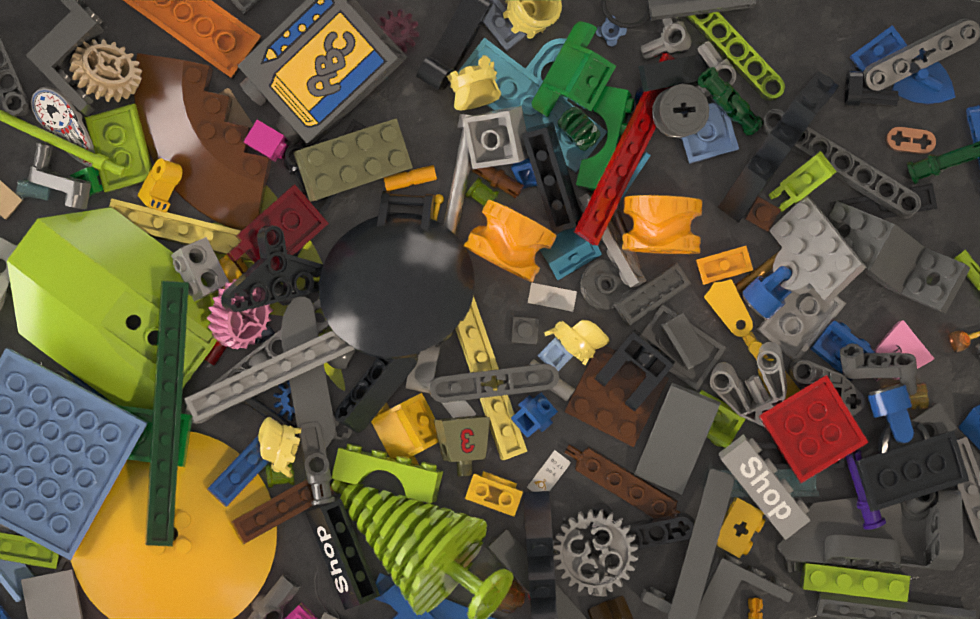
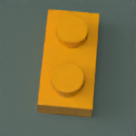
M747 246L696 260L703 285L753 271Z

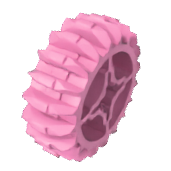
M234 279L232 283L225 284V289H218V297H212L215 302L213 306L208 307L212 311L207 317L211 322L208 328L212 331V336L220 344L232 349H246L248 345H255V338L262 339L261 333L263 330H267L265 327L267 322L272 321L268 316L273 310L269 305L242 312L225 310L221 304V296L236 281ZM256 287L252 293V297L256 302L261 298L262 294L259 287ZM235 296L234 299H231V303L234 304L235 301L245 299L244 297Z

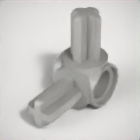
M678 17L662 19L665 27L662 30L661 37L641 46L643 57L649 60L667 51L669 54L687 51L691 46L692 39L686 30L684 22L679 21ZM677 34H682L679 42H672Z
M710 41L698 47V52L710 68L714 67L717 71L727 68L732 72V78L728 81L732 85L736 80V70L727 58L723 60ZM696 86L706 98L711 95L705 87Z

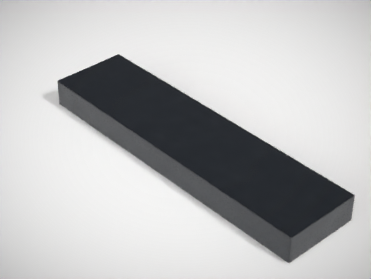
M933 183L908 188L916 193L921 200L920 209L916 213L938 209ZM891 191L880 194L884 197H890ZM867 196L839 201L881 219L897 217L896 214ZM903 199L901 201L904 210H913V203L910 200ZM834 201V202H831V203H830V205H831V210L833 209V207H834V205H835V203H836L837 201Z

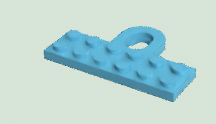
M484 37L457 73L459 74L462 69L470 65L480 66L479 59L483 55H486L490 62H495L494 70L497 72V79L495 81L501 91V96L497 101L487 106L492 110L522 106L526 130L530 127L553 121L566 165L576 173L580 169L581 160L587 159L607 131L592 120L599 129L601 136L592 147L585 151L580 150L558 126V120L562 114L573 107L567 101L568 98L560 95L548 117L532 107V100L543 82L541 72L546 64L555 61L566 39L559 38L546 43L525 69Z

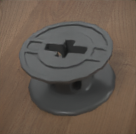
M680 84L665 89L656 97L653 103L652 117L661 133L672 138H682L699 132L705 126L709 118V105L707 98L701 90L693 85ZM676 108L681 110L687 109L688 113L682 115V113H674L673 110Z

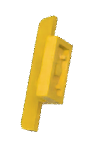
M422 393L391 409L386 402L371 421L389 457L396 459L397 456L411 458V463L419 465L414 455L439 442L434 424L435 417Z

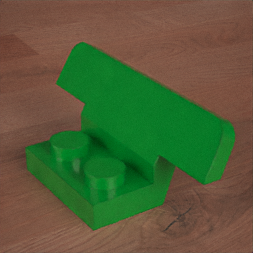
M582 21L574 25L532 100V107L536 111L548 117L560 95L570 99L582 108L592 111L616 68V65L594 51L587 49L597 27Z

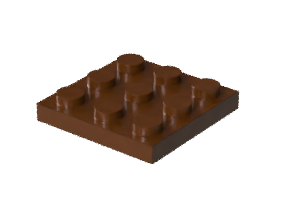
M603 346L595 350L596 353L591 358L564 412L634 447L669 378L664 376L634 412L624 403L644 380L646 372L630 360L628 362L626 360L606 386L603 387L594 378L616 352L607 346Z

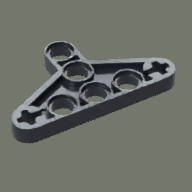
M265 225L259 230L257 235L260 259L222 293L221 304L227 311L242 312L318 292L319 281H314L313 277H320L323 264L287 254L282 229L278 226ZM270 230H273L275 241L270 245L266 240V235ZM274 256L279 258V267L276 270H273L270 265V261ZM300 276L305 278V286L302 290H299L296 285L297 279ZM280 281L284 286V290L278 296L275 293V285ZM256 287H259L262 294L261 298L256 302L252 297V293ZM235 296L244 297L245 299L235 301L234 304L231 303V299H234Z

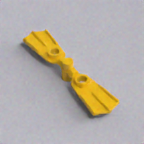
M730 279L714 282L704 298L734 335L743 338L749 352L753 354L757 361L759 348L763 344L751 332L753 327L752 319L733 281ZM738 320H744L745 327L743 329H737L736 322ZM766 354L763 355V357H764L766 360H768V361H773V360H774V359H767L768 356H767ZM758 367L759 377H760V379H761V381H762V383H763V385H764L766 391L768 392V394H770V392H769V390H768V388H767V386H766V384H765V382H764V380H763V375H762V373H761V371H760V369H759V367ZM785 371L787 380L786 400L801 390Z

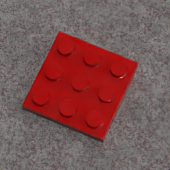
M827 375L759 415V418L800 484L868 443Z

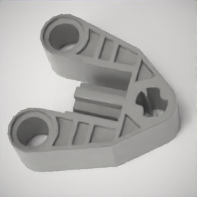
M766 342L761 345L757 357V365L770 394L766 391L759 375H753L745 380L754 399L752 401L735 369L726 362L717 363L713 367L710 377L712 389L739 416L763 427L765 426L759 415L763 414L764 410H769L783 402L787 392L782 350L774 342ZM769 353L774 355L776 359L768 361L763 355ZM718 374H725L729 379L721 381L716 376Z

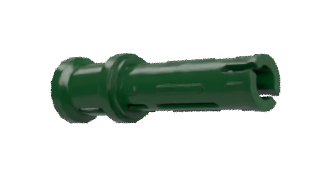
M980 141L938 156L930 154L928 158L915 163L912 161L907 162L914 184L919 183L920 179L932 175L937 177L943 170L980 158Z

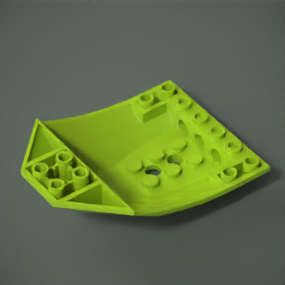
M112 207L38 218L7 259L18 333L116 405L153 410L157 344H150L147 337L150 332L158 331L161 281L184 282L181 274L174 268L171 256L173 252ZM201 277L202 284L207 287L206 280ZM219 291L195 302L192 296L188 294L183 387L217 341L212 336V331L208 328L211 322L207 317L212 313L208 307L213 306L215 302L212 297H218ZM137 315L140 317L141 324L137 329H129L126 326L128 316Z

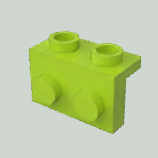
M701 390L699 394L721 402L707 438L714 445L726 448L732 443L746 418L739 416L728 404Z

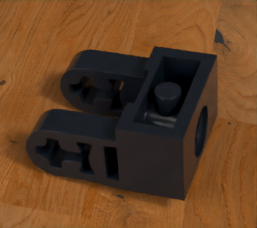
M636 329L632 331L594 378V380L605 387L626 360L628 362L630 360L644 370L646 377L624 403L634 412L675 364L672 358Z

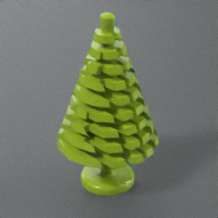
M335 479L332 481V490L337 494H341L340 499L345 509H349V516L353 521L357 522V528L365 535L366 541L372 549L374 548V553L383 562V566L388 574L391 573L392 580L397 587L401 588L400 591L403 597L409 602L411 609L416 615H422L425 611L428 613L436 608L451 594L458 584L474 594L467 612L469 619H488L502 603L512 585V572L507 569H499L483 582L468 571L473 564L471 561L479 554L484 543L482 540L486 537L487 524L486 521H483L484 519L470 517L461 512L455 513V511L447 508L440 509L439 506L429 503L424 504L422 501L409 500V498L400 494L394 496L392 492L385 490L379 494L378 489L372 487L364 488L361 483L355 485Z

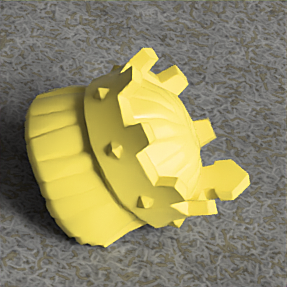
M506 0L507 10L503 12L504 19L509 18L513 25L512 32L515 34L519 31L527 34V38L530 39L540 31L543 33L546 27L554 24L559 19L562 11L561 0Z
M486 55L479 59L480 66L470 65L462 69L459 74L457 71L450 73L451 75L447 76L451 82L450 87L455 92L454 107L456 110L474 109L491 104L500 98L501 91L495 81L497 79V72L494 70L495 62H490Z
M581 320L574 327L569 326L564 321H559L554 328L544 332L545 336L554 334L557 339H560L564 348L571 355L583 361L582 364L585 366L589 358H593L596 349L610 343L609 337L589 320Z
M267 417L262 423L258 434L261 456L263 459L272 462L271 469L275 472H282L291 478L293 474L287 465L295 461V454L300 442V438H297L295 434L301 433V428L287 425L281 426L271 417Z

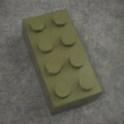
M397 118L293 152L310 202L413 168Z

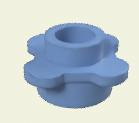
M606 18L603 25L597 27L596 35L603 37L607 41L608 46H615L620 36L626 34L627 28H620ZM609 29H613L614 32L609 33Z

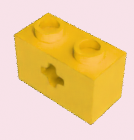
M735 497L724 516L716 546L738 558H741L742 554L746 556L753 545L750 539L755 531L760 532L766 521L763 518V511ZM742 521L745 522L743 527L746 529V532L744 534L739 533L736 536L737 530L734 529V525H740Z

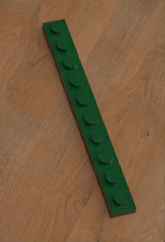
M161 281L145 531L146 546L173 547L189 291L188 282Z

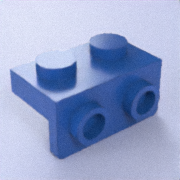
M837 321L830 323L810 348L841 374H843L840 357L841 348L848 344H857L863 348L864 353H875L866 340L858 339L851 333V329L846 324Z

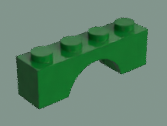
M605 86L593 107L596 115L606 122L608 136L604 147L598 154L581 160L576 186L580 190L595 191L628 124L626 123L628 113L632 114L635 99L632 98L629 90Z

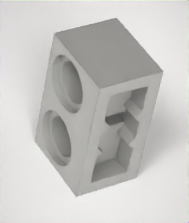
M207 237L182 247L171 255L174 268L181 274L184 282L189 283L188 294L192 296L194 302L217 292L218 289L224 288L225 284L229 283ZM189 254L194 256L196 263L190 260ZM201 277L206 280L207 287L202 284Z

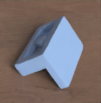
M0 560L1 584L16 602L24 600L21 579L36 577V575L27 564Z

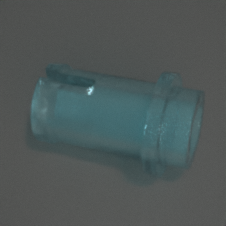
M27 178L18 180L16 195H20L22 199L26 196L48 201L49 187L30 182Z

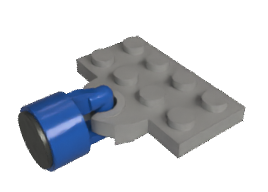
M806 195L769 230L782 247L776 255L773 264V274L765 279L758 276L742 291V296L759 316L764 319H770L786 304L784 299L791 292L803 294L814 288L821 298L829 303L866 266L815 202Z

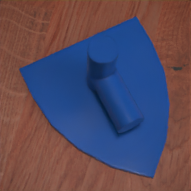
M920 49V54L916 57L922 60L924 59L923 54L926 52ZM939 61L896 82L891 89L898 91V96L915 103L933 104L955 98L952 81Z

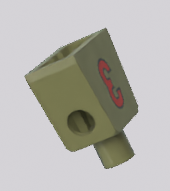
M477 415L434 419L442 458L444 461L457 462V476L473 475L472 460L485 459L490 417Z

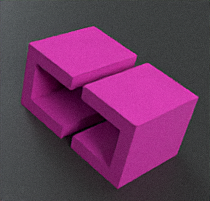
M256 120L244 140V143L274 162L278 158L282 159L289 147L287 145L288 139L284 135L259 120Z

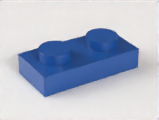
M892 25L852 54L850 58L857 68L863 72L870 64L908 45Z

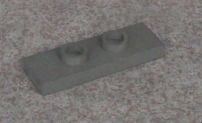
M675 263L614 304V307L626 325L630 326L691 285V282L679 264Z

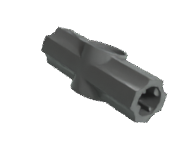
M283 574L268 594L260 595L253 601L251 605L253 612L247 619H283L284 614L282 610L301 587L289 576Z

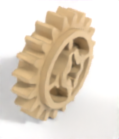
M93 39L90 45L83 42L82 47H77L70 60L71 66L69 69L70 72L74 73L72 80H80L78 88L85 87L87 95L94 93L96 99L103 96L107 102L110 101L111 97H114L119 102L121 97L128 99L130 94H135L142 79L140 77L142 70L137 68L139 61H131L133 54H126L124 52L125 47L119 49L116 47L115 42L108 45L104 39L101 44H98Z

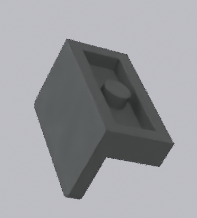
M684 313L661 325L662 330L687 371L710 358Z

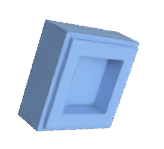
M556 337L537 355L545 364L554 366L558 371L573 357Z

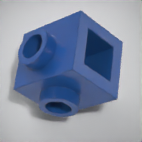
M540 392L536 397L532 398L529 395L519 403L518 406L521 409L511 417V420L528 438L538 429L541 433L553 423L550 418L558 411Z

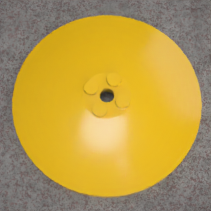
M190 432L185 467L178 466L174 527L178 530V537L173 541V547L145 545L150 462L126 460L71 559L74 572L82 589L91 602L109 619H234L255 599L265 584L272 568L277 546V526L243 545L231 521L271 499L269 491L259 474L227 507L207 490L240 455L236 450L210 436Z

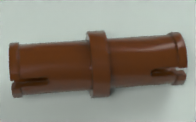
M493 166L472 169L473 173L490 182V186L500 188L514 199L519 196L524 187L523 184L506 175V171L503 169L498 170Z

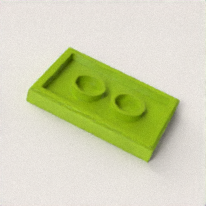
M136 104L85 117L95 154L101 153L109 157L110 161L126 168L125 174L122 177L107 170H99L104 192L107 193L143 183L150 170H152V164Z

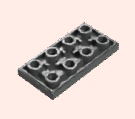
M672 383L634 475L682 495L721 402Z

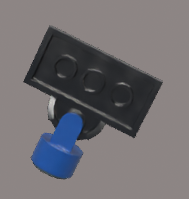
M899 383L870 392L868 399L874 418L885 415L888 423L880 433L878 440L879 454L855 461L870 512L969 481L954 430L930 437L927 429L920 422L910 420L907 408L912 407L906 385Z

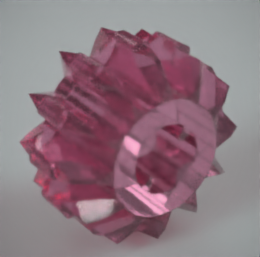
M402 9L398 10L397 17H394L393 12L390 10L388 11L389 20L383 16L379 18L380 22L385 25L380 27L397 46H401L402 51L405 53L407 52L406 43L412 47L415 46L414 40L410 37H419V32L412 30L418 27V22L413 21L409 23L412 19L411 13H408L403 19ZM399 26V29L403 27L404 30L401 31L402 36L396 37V34L392 36L391 33L394 32L393 27Z

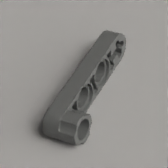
M0 34V51L4 54V61L0 64V97L3 102V108L12 116L23 117L30 110V102ZM5 75H12L14 78V85L9 89H4L1 86V79ZM13 97L22 102L18 110L11 108L15 104Z

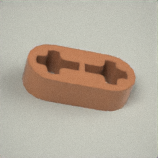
M906 127L891 129L885 138L886 144L891 150L913 154H927L936 145V138L930 131ZM899 132L900 137L908 138L909 141L901 142L897 146L896 142L891 140V136H895ZM924 135L926 136V141H930V145L921 149V144L913 143V139L920 140Z

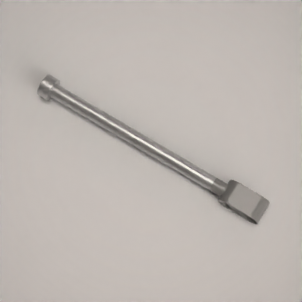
M460 114L458 128L462 129L443 224L456 236L471 168V158L462 118L472 115ZM441 345L437 347L432 346L420 352L415 368L407 377L406 389L430 393L429 385L435 378Z

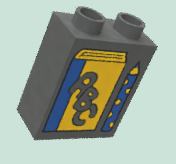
M305 0L238 65L247 76L240 85L244 92L258 105L262 106L269 100L281 116L275 121V125L289 141L297 144L303 138L306 143L320 141L408 57L357 0Z

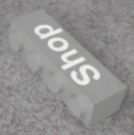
M743 434L718 453L720 459L786 540L810 522L807 515L810 510L801 498L796 501L792 496L791 492L794 490L784 478L780 481L776 476L775 472L778 469L769 458L764 461L760 456L759 452L762 449L753 438L748 440Z

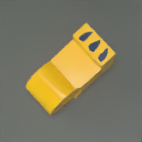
M162 158L156 161L137 195L147 207L167 213L170 206L168 202L169 197L182 177L181 165Z

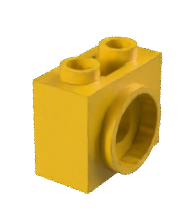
M483 471L482 475L474 473L465 499L515 516L523 491L516 488L517 483Z

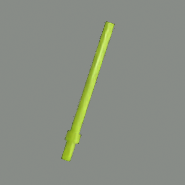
M0 110V121L90 162L92 167L98 170H107L120 177L125 174L126 168L110 161L109 157L101 153L95 154Z

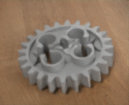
M590 509L588 517L579 512L578 521L570 517L569 523L571 526L562 525L561 529L565 534L557 533L556 538L561 543H554L553 548L560 551L554 554V559L561 560L557 564L556 569L565 570L561 578L570 577V587L577 582L579 584V592L585 586L588 587L589 595L592 594L594 588H597L599 594L602 595L604 587L613 592L614 583L621 588L623 585L621 577L626 580L630 579V574L627 570L635 571L636 566L630 561L638 560V555L632 553L638 550V545L631 544L636 538L635 534L627 535L630 525L623 528L620 526L623 520L622 517L615 522L613 521V512L606 518L604 517L603 509L599 511L598 516H594L593 510ZM591 521L593 522L591 531L593 535L602 529L606 530L610 535V538L606 541L599 540L596 535L592 539L595 549L601 550L599 559L602 565L606 564V556L609 554H616L620 558L618 564H609L607 572L615 576L605 575L601 582H598L600 578L599 569L593 574H586L582 570V565L586 563L594 565L595 569L599 566L596 554H590L592 544L589 538L586 539V547L583 550H576L572 546L573 540H582L584 532L576 529V527L586 529Z

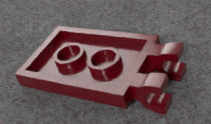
M294 184L236 235L240 243L226 255L234 262L246 253L256 263L260 259L257 235L259 230L265 225L278 226L282 229L287 254L294 255L329 223ZM270 230L266 235V240L270 245L275 241L273 230ZM274 256L270 261L273 270L279 267V258L277 256Z

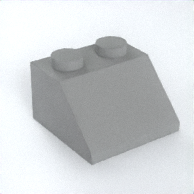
M522 106L498 109L462 118L473 169L517 163L529 158L522 136L526 131Z

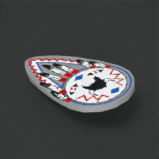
M47 86L39 88L32 95L31 106L36 119L42 127L60 138L95 153L90 136L82 122V115L76 111L71 101L55 88ZM68 153L80 163L88 167L92 166V163Z

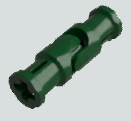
M714 67L707 69L700 75L698 85L702 88L705 87L710 92L714 102L726 112L732 121H737L743 127V132L746 135H753L761 128L763 119L758 115L756 116L750 110V105L741 98L740 94L729 82H724L718 76V71Z

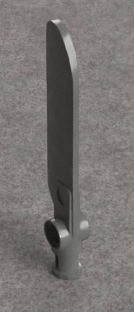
M306 297L294 298L283 316L281 339L284 353L319 337L313 304ZM324 364L289 380L297 427L301 428L299 438L308 484H311L314 500L312 505L335 501V497H332L329 481L332 478L326 448L335 436L336 429ZM314 457H319L324 461V468L319 472H314L309 467V462ZM320 484L322 485L324 496H321Z

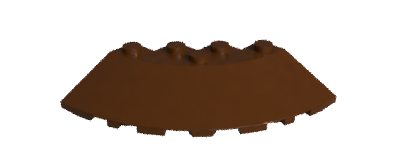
M137 53L136 61H139L137 68L142 70L140 75L142 79L134 94V100L147 149L154 163L162 158L181 165L182 177L174 187V190L202 214L224 226L242 231L261 214L272 160L268 157L248 153L249 146L244 143V140L251 130L250 127L228 123L233 100L230 96L208 92L213 72L209 65Z

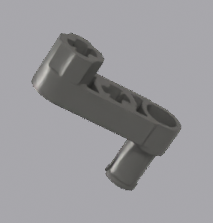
M37 142L34 164L30 166L28 181L66 192L65 206L87 209L91 182L51 171L49 163L53 145Z
M848 344L840 349L842 372L845 377L851 379L900 378V383L906 385L909 395L917 392L915 375L918 371L914 355L908 353H864L863 348L857 344Z

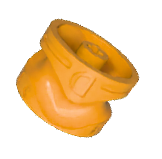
M651 195L624 197L623 213L630 215L634 226L629 232L623 234L622 250L658 254L700 253L701 237L694 235L691 232L690 226L695 217L702 215V200L688 197Z
M487 200L482 210V213L487 218V225H479L470 232L464 247L496 266L524 280L533 282L535 275L540 270V267L534 260L535 254L542 248L551 249L557 235L524 215L497 202Z

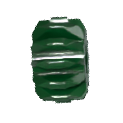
M573 106L566 110L558 120V126L561 131L580 150L585 151L592 147L601 136L597 126L578 107Z

